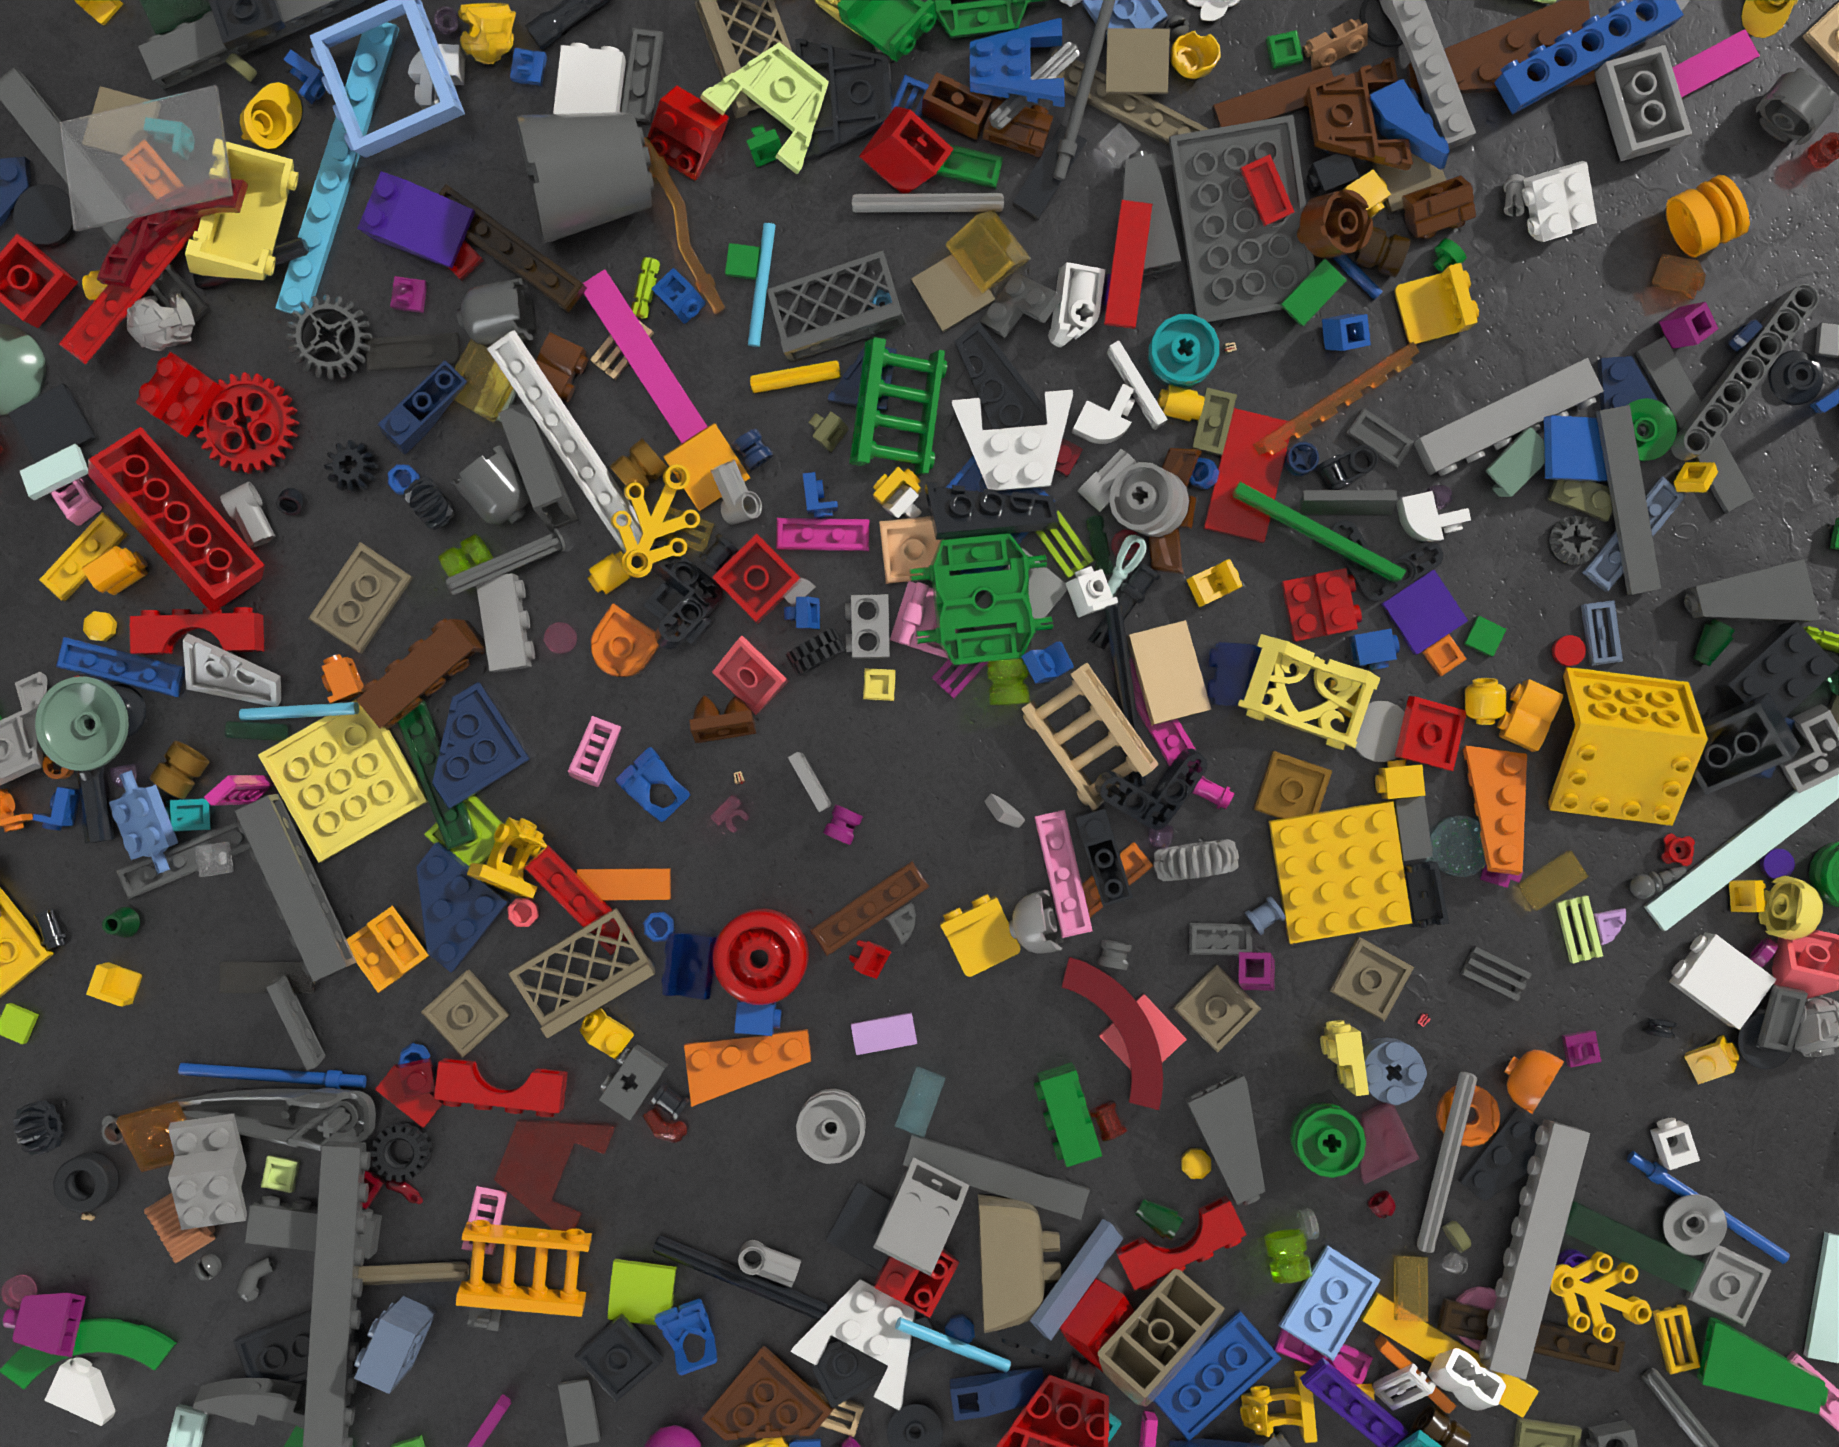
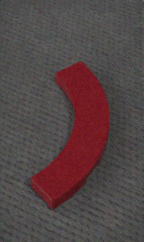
M240 179L205 181L204 185L190 189L188 187L181 188L156 201L141 212L126 227L128 231L118 244L112 245L101 265L97 280L101 284L130 288L132 280L146 255L170 232L189 221L206 215L240 213L248 184Z
M1069 957L1061 987L1074 991L1095 1003L1112 1020L1125 1043L1131 1069V1087L1128 1102L1159 1110L1163 1090L1162 1059L1157 1039L1145 1013L1129 992L1111 976L1084 961Z

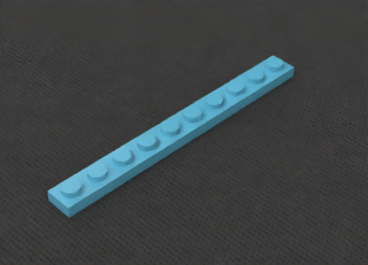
M388 22L362 33L345 85L346 93L363 136L367 134L399 32L397 25ZM335 117L298 234V238L305 239L307 242L309 253L290 260L275 307L277 310L288 314L295 310L303 315L305 311L300 306L301 302H305L309 309L313 306L311 297L316 296L360 156L357 152L351 151L346 144L344 134L347 132L344 124L337 117Z

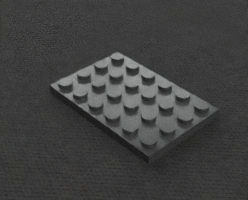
M1293 115L1170 136L1169 144L1195 315L1205 319L1207 322L1282 310L1283 308L1280 304L1315 268L1313 254L1297 237L1300 217L1306 201ZM1270 154L1294 209V213L1263 226L1240 168Z

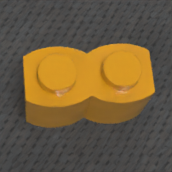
M114 546L83 566L82 570L96 590L102 593L107 591L112 595H117L146 576L148 572L145 568L148 565L138 551L132 552L127 548L121 549L118 546Z
M1530 679L1523 681L1522 684L1517 683L1510 696V700L1513 701L1511 710L1509 712L1506 711L1505 715L1498 722L1497 727L1501 729L1499 737L1531 752L1539 751L1551 722L1559 709L1563 694Z

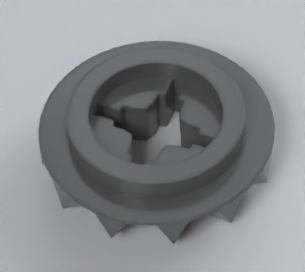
M1573 515L1565 517L1555 524L1550 534V546L1552 552L1560 561L1570 565H1579L1591 560L1599 551L1598 546L1601 537L1598 535L1597 526L1592 524L1587 517ZM1574 531L1577 532L1579 537L1587 539L1578 544V549L1575 548L1574 543L1564 541V539L1573 536Z

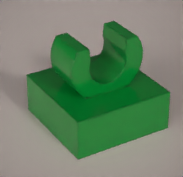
M763 124L751 128L754 137L746 141L756 167L776 160L775 156L782 148L776 130L772 129L766 132Z

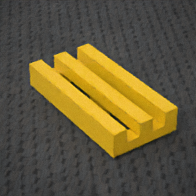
M1683 1304L1676 1305L1677 1307L1675 1308L1667 1307L1662 1311H1652L1666 1370L1670 1375L1701 1367L1687 1308ZM1677 1315H1679L1686 1343V1348L1690 1362L1685 1363L1682 1345L1674 1317ZM1664 1318H1667L1678 1365L1674 1363Z

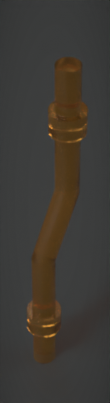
M645 137V146L642 147H647L649 151L651 166H648V169L654 178L657 177L674 208L678 248L696 279L694 284L699 293H704L713 312L717 314L723 311L725 306L714 288L716 283L711 274H706L690 245L685 202L668 173L669 167L663 157H659L649 137Z

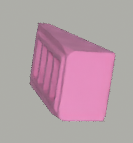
M81 478L73 481L62 492L60 490L65 486L50 492L66 518L77 526L82 525L102 510V506ZM78 492L80 493L79 495H77L75 498H73L71 501L68 502V500H69L70 498H72V497H73L74 495H76Z
M592 716L569 767V776L589 785L599 787L619 736L621 726ZM595 729L610 734L609 739L593 734ZM590 741L605 746L604 750L590 746ZM589 753L599 757V762L585 758V754ZM581 765L595 769L594 773L591 774L581 770Z
M476 1186L468 1222L486 1220L490 1224L501 1225L507 1192ZM481 1197L497 1200V1207L480 1204ZM478 1211L495 1213L494 1219L478 1216ZM463 1240L461 1249L472 1252L473 1242ZM497 1243L485 1244V1254L494 1256Z

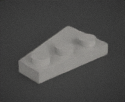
M187 633L183 639L186 690L278 707L281 702L280 675Z

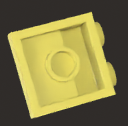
M1344 1020L1326 1022V1027H1324L1325 1036L1320 1037L1321 1049L1324 1055L1327 1054L1328 1058L1337 1064L1339 1083L1344 1084V1087L1356 1096L1369 1095L1361 1032L1350 1024H1345Z

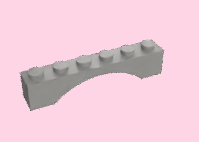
M1379 0L1384 13L1396 28L1407 50L1418 80L1425 112H1428L1432 117L1439 137L1445 138L1449 149L1467 143L1476 134L1426 1Z

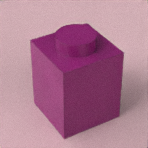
M1706 302L1680 306L1659 321L1672 349L1698 345L1718 330Z
M1239 952V985L1243 990L1274 991L1275 959L1272 954Z

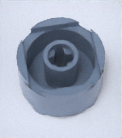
M1388 1037L1373 1039L1363 1047L1369 1094L1384 1103L1399 1105L1411 1100L1420 1092L1427 1076V1071L1422 1057L1413 1047L1399 1039ZM1388 1065L1393 1066L1395 1072L1392 1075H1389L1386 1070Z

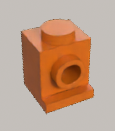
M341 654L323 660L324 665L321 666L324 675L321 676L322 682L328 692L332 691L333 694L327 697L329 703H342L363 694L361 690L364 685L353 658H342Z

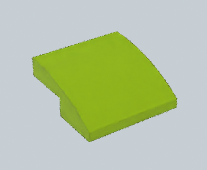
M615 1259L611 1276L608 1319L615 1320L620 1314H623L632 1323L657 1326L654 1316L671 1309L673 1306V1291L677 1267Z

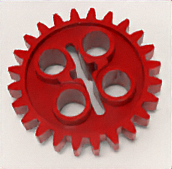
M243 372L241 381L234 374H230L229 384L219 379L218 383L222 388L204 412L203 420H199L196 424L204 429L196 435L197 438L207 440L201 448L206 451L213 450L209 458L214 461L220 459L219 465L224 468L231 464V470L239 473L241 467H243L245 473L251 474L253 466L257 471L264 472L265 462L269 466L275 467L274 457L277 456L285 459L286 457L281 450L283 448L293 449V446L287 442L288 438H297L298 436L290 431L291 427L299 425L298 421L290 418V416L297 413V409L287 407L291 403L292 398L288 395L282 396L285 390L279 385L274 387V381L269 378L263 382V376L257 373L251 380L250 375ZM240 397H242V407L239 406L238 402ZM262 397L263 405L261 409L253 411L252 404L254 400ZM232 406L233 415L229 419L224 420V409ZM246 417L250 418L252 421L247 423ZM247 423L248 430L243 428L242 425ZM266 427H270L272 431L270 438L262 441L261 431ZM240 435L242 438L241 445L233 450L231 441L235 436ZM252 439L255 441V444H256V448L253 449V450H252Z

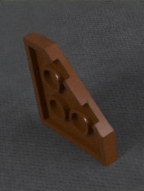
M763 1346L704 1415L702 1420L724 1440L756 1437V1439L777 1438L786 1435L812 1436L834 1408L769 1349Z

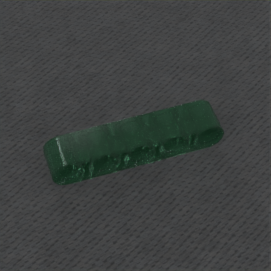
M1575 1201L1572 1202L1564 1233L1693 1293L1706 1265L1705 1263Z

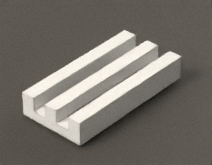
M1412 1363L1374 1381L1372 1386L1374 1393L1394 1411L1432 1394L1436 1384L1433 1381L1427 1383L1425 1381L1427 1376L1423 1372L1417 1374L1416 1370L1418 1367ZM1415 1385L1418 1386L1417 1388H1414V1389H1412V1390H1410V1391L1404 1393V1392L1406 1391V1389H1408V1388H1410V1387H1413V1386H1415ZM1395 1394L1399 1395V1396H1397V1397H1395V1398H1393V1399L1390 1398L1391 1396H1393V1395H1395Z

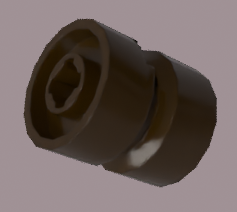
M1373 226L1370 240L1366 246L1357 250L1354 263L1366 268L1378 265L1380 273L1396 278L1408 253L1411 240L1397 234H1393L1388 238L1386 231Z
M1435 1404L1426 1406L1418 1414L1410 1429V1436L1421 1430L1442 1447H1467L1471 1438L1469 1430L1456 1420L1449 1421L1448 1414Z

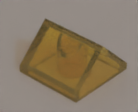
M994 210L976 215L946 243L947 248L982 293L988 291L1031 259Z

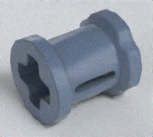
M1271 896L1266 898L1267 902L1252 912L1248 910L1244 913L1260 936L1264 934V929L1276 921L1286 919L1281 908Z

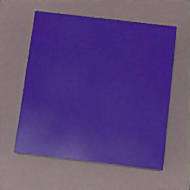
M1434 569L1381 603V606L1414 655L1419 654L1468 621Z

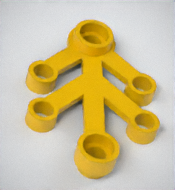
M671 465L665 469L663 473L665 486L651 516L643 497V486L633 482L624 488V495L626 499L632 502L643 532L639 543L637 544L630 528L632 519L628 512H615L611 517V524L619 530L626 549L621 558V565L624 572L631 577H643L650 572L654 562L671 556H682L687 551V543L682 538H673L666 546L650 550L655 538L683 528H695L700 523V516L695 510H685L679 517L663 522L677 489L685 488L690 481L689 471L683 465ZM674 471L680 476L678 483H673L670 480V475ZM632 486H636L639 489V495L636 498L631 497L629 494V489ZM688 513L693 514L695 517L692 525H688L685 521V516ZM620 514L626 517V524L624 526H619L616 522V518ZM676 541L682 545V550L679 553H675L672 549V545ZM634 556L640 557L642 561L641 566L638 568L633 567L631 564Z
M1603 1252L1594 1253L1591 1259L1573 1268L1565 1264L1557 1265L1554 1270L1550 1290L1554 1294L1562 1296L1568 1313V1325L1570 1328L1578 1332H1585L1590 1326V1318L1588 1315L1580 1312L1575 1293L1584 1297L1594 1326L1593 1335L1605 1343L1614 1339L1615 1328L1606 1322L1600 1303L1622 1311L1624 1318L1634 1324L1640 1325L1650 1320L1652 1311L1646 1301L1635 1296L1624 1299L1605 1291L1622 1281L1628 1284L1635 1282L1638 1277V1270L1635 1266L1622 1262L1615 1270L1609 1272L1613 1267V1260L1611 1256ZM1602 1258H1604V1263H1603V1265L1600 1267V1266H1599L1600 1260H1601ZM1629 1268V1273L1625 1277V1271ZM1596 1270L1601 1273H1607L1588 1284L1580 1281V1279ZM1581 1317L1580 1324L1576 1325L1578 1318ZM1606 1327V1333L1602 1336V1330Z

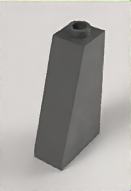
M1147 151L1135 152L1129 155V159H1125L1121 200L1153 204L1144 263V276L1178 268L1181 257L1156 152L1147 154Z
M524 403L513 404L505 411L498 413L532 507L549 531L577 521V514L543 431Z
M1805 559L1685 589V606L1687 611L1692 614L1693 619L1765 622L1797 621L1798 623L1820 619Z
M1238 1072L1184 1099L1232 1199L1237 1205L1241 1203L1249 1205L1260 1199L1259 1194L1265 1192L1248 1084L1245 1076Z

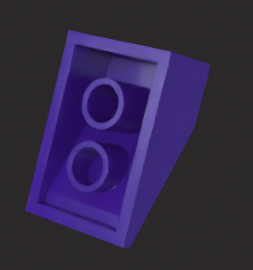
M381 171L357 229L374 241L453 268L475 211L410 181Z

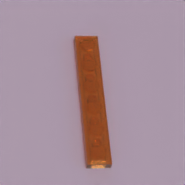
M1414 341L1396 350L1254 443L1253 446L1260 455L1268 451L1271 455L1277 453L1287 446L1285 440L1292 435H1295L1296 438L1303 436L1313 429L1310 424L1320 418L1321 422H1324L1338 413L1335 407L1345 402L1348 406L1363 396L1361 390L1370 385L1374 389L1387 381L1386 374L1393 369L1398 373L1413 364L1411 358L1420 352Z

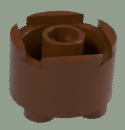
M1341 190L1311 198L1301 213L1300 227L1297 230L1298 240L1305 244L1312 254L1324 259L1350 254L1362 249L1370 240L1373 230V220L1368 218L1366 208H1369L1367 201L1353 190Z

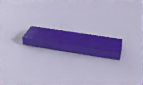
M1323 1357L1300 1377L1302 1384L1377 1447H1394L1408 1434L1406 1427Z

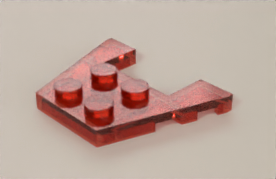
M518 1120L494 1180L553 1230L567 1231L568 1229H576L582 1213L553 1202L552 1199L574 1144L577 1143L605 1154L616 1126L610 1124L590 1125L589 1123L572 1124L554 1121Z

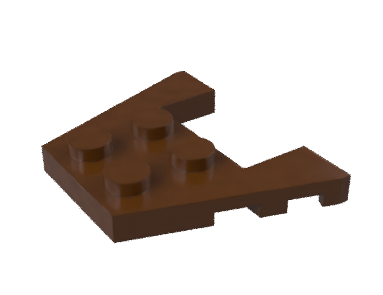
M1394 57L1384 59L1382 63L1372 67L1370 64L1361 67L1359 71L1346 76L1343 73L1309 85L1306 95L1315 147L1401 170H1410L1413 161L1409 139H1377L1368 90L1383 89L1398 81Z

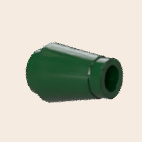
M1712 619L1709 625L1705 624L1693 659L1710 667L1734 639L1732 635L1735 630L1718 620Z
M129 907L116 909L102 922V928L107 934L121 938L133 936L140 926L138 914Z
M1146 1199L1142 1201L1135 1214L1161 1238L1167 1237L1170 1240L1174 1238L1184 1218L1177 1215L1178 1211L1151 1201L1149 1202Z

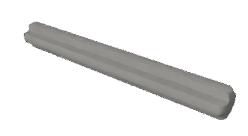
M1001 193L854 194L852 196V210L855 213L1001 212L1004 208V196Z

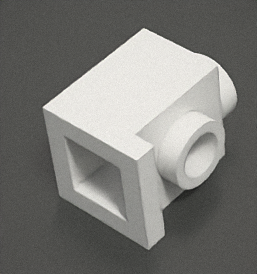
M1092 566L1075 572V579L1065 583L1078 618L1103 610L1108 605L1118 603L1117 597L1113 598L1103 569L1094 572Z
M1666 1118L1657 1122L1658 1128L1650 1130L1659 1156V1164L1672 1170L1700 1161L1688 1124L1681 1121L1676 1122L1675 1118ZM1673 1136V1143L1668 1145L1666 1138Z

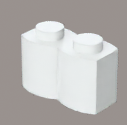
M1452 1349L1436 1355L1427 1373L1438 1387L1445 1391L1453 1392L1455 1397L1464 1406L1476 1411L1498 1405L1506 1388L1505 1383L1496 1373L1489 1369L1481 1368L1471 1355L1460 1349Z

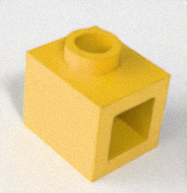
M1374 169L1343 189L1353 190L1367 201L1369 208H1366L1369 218H1372L1385 208L1382 203L1391 195L1387 189L1386 182L1377 175Z
M1406 760L1387 761L1388 767L1379 768V775L1375 776V786L1377 793H1381L1382 799L1425 796L1422 764L1406 765Z

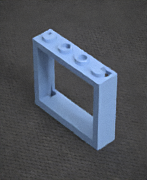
M387 0L310 35L314 46L311 48L312 56L315 62L322 67L325 75L322 76V82L327 92L333 95L336 103L333 105L334 113L337 119L344 124L347 132L344 134L346 144L351 151L357 152L364 158L465 114L421 0ZM406 14L440 102L363 136L329 48Z

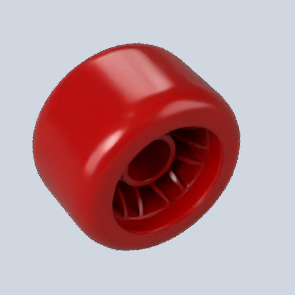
M753 909L736 916L721 930L713 949V967L721 986L735 999L752 1005L772 1004L790 995L801 982L809 959L807 941L800 927L787 915L771 909ZM758 949L765 951L768 955V963L764 966L755 965L751 959L753 951Z

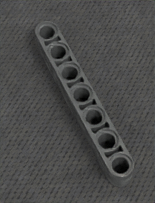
M13 67L0 78L1 102L103 230L118 244L128 231L126 227L137 215L28 79L16 67Z
M1809 284L1798 285L1779 298L1760 323L1763 326L1762 329L1742 347L1676 435L1671 446L1672 453L1676 458L1688 461L1709 450L1817 306L1819 294L1813 286ZM1795 296L1800 299L1801 306L1796 303ZM1777 320L1781 321L1784 330L1780 329ZM1759 343L1765 347L1766 354L1760 350ZM1742 367L1747 370L1748 378L1742 374ZM1723 391L1728 392L1730 395V402L1724 398ZM1706 414L1712 418V426L1706 422ZM1687 438L1694 442V450L1688 446Z

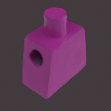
M72 1293L24 1296L19 1310L8 1309L5 1312L3 1326L14 1329L12 1339L15 1343L53 1355L72 1357L86 1296Z

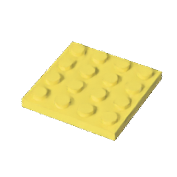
M360 704L358 714L325 716L258 754L318 863L329 859L429 802L388 728L380 729Z

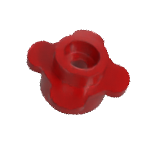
M1667 834L1663 839L1665 851L1661 855L1662 861L1666 864L1677 862L1682 866H1689L1693 861L1694 839L1690 836L1680 838L1674 834ZM1677 847L1680 848V852H1679V853H1677V852L1675 851V849H1676Z

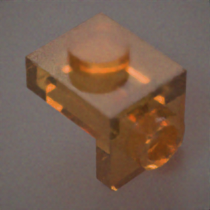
M1662 254L1652 284L1654 287L1683 292L1687 299L1694 300L1696 292L1701 291L1704 286L1706 274L1699 260Z

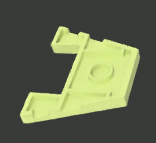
M779 42L749 61L747 65L735 73H731L723 78L718 84L706 89L700 98L723 116L739 93H745L793 132L775 158L798 174L802 169L829 81Z

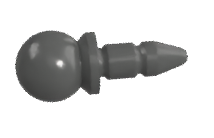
M1677 867L1658 874L1651 871L1648 875H1637L1630 882L1631 893L1639 899H1647L1655 891H1662V885L1679 879L1687 870L1685 867Z

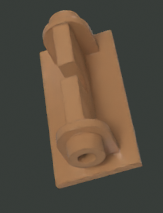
M1349 19L1347 22L1331 29L1334 39L1331 40L1329 35L1324 32L1307 40L1306 45L1302 49L1307 58L1311 56L1312 71L1332 65L1335 61L1351 53H1356L1367 46L1368 24L1362 25L1359 19Z

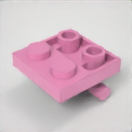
M908 581L890 641L949 659L939 643L917 644L916 638L928 636L917 637L916 631L937 628L933 588H929L928 585Z

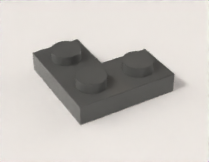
M1015 272L979 322L985 328L1005 338L1023 313L1045 323L1062 298L1056 291Z

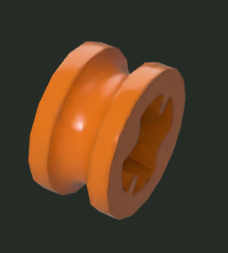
M48 756L43 760L44 773L50 778L66 779L74 773V770L62 767L59 774L60 770H54L53 764H56Z

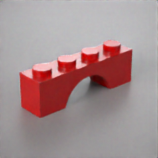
M236 607L233 608V613H222L220 608L213 614L207 608L202 609L203 614H191V609H172V615H160V610H141V616H129L130 654H172L178 641L185 634L197 629H206L219 640L225 651L264 652L263 615L253 613V608Z
M444 1058L438 1062L434 1099L443 1100V1105L450 1107H460L462 1103L474 1104V1109L492 1110L493 1106L505 1107V1112L522 1114L524 1110L536 1111V1116L554 1117V1113H559L564 1108L568 1072L537 1068L530 1074L524 1085L515 1089L505 1090L487 1083L481 1076L476 1061Z
M1225 1195L1198 1208L1199 1220L1197 1228L1192 1237L1182 1245L1171 1248L1159 1247L1141 1236L1117 1248L1115 1251L1133 1289H1149L1158 1283V1278L1169 1274L1173 1269H1179L1183 1272L1186 1269L1185 1265L1195 1260L1198 1263L1206 1261L1214 1255L1213 1251L1223 1246L1225 1249H1229L1241 1243V1238L1247 1234L1229 1198Z

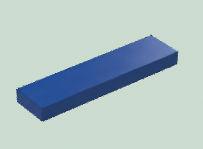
M63 637L56 664L58 668L174 697H179L185 676V667L67 637Z

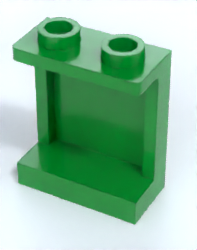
M841 0L837 4L841 21L895 62H898L903 55H907L912 51L917 39L924 32L927 33L932 29L937 18L935 3L932 0H927L925 3L921 0Z

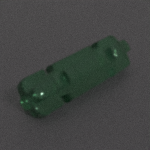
M1101 515L1087 518L1086 523L1088 531H1091L1089 538L1093 558L1097 561L1095 568L1096 571L1103 569L1105 576L1113 573L1112 560L1109 561L1111 554L1106 532H1103L1105 527L1104 520Z
M228 721L225 725V736L227 738L240 739L242 737V739L270 740L271 738V740L283 741L287 739L288 727L285 724H272L271 726L268 723L243 722L242 724L241 722Z

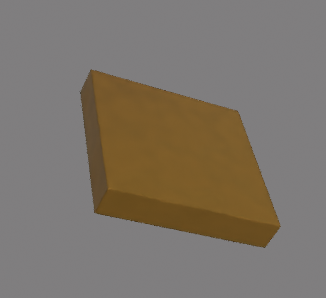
M1272 751L1253 810L1280 819L1319 813L1332 770Z

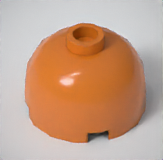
M1542 1050L1528 1051L1520 1059L1514 1056L1505 1070V1073L1510 1075L1506 1085L1512 1100L1533 1114L1564 1061Z

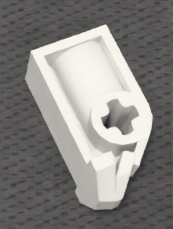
M1068 262L1059 268L1056 292L1061 296L1062 300L1053 311L1051 329L1048 334L1052 344L1057 347H1063L1073 337L1075 339L1080 337L1098 321L1105 269ZM1081 310V316L1085 317L1083 321H1080L1081 317L1076 314V311Z

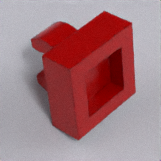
M858 940L856 944L861 946L863 950L859 958L853 955L849 956V960L855 964L853 969L861 974L877 979L891 951L870 941L866 943Z

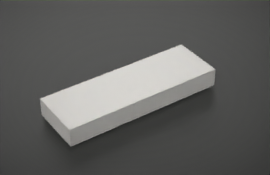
M1118 340L1109 346L1107 355L1124 383L1134 389L1132 396L1151 427L1156 430L1164 425L1168 419Z

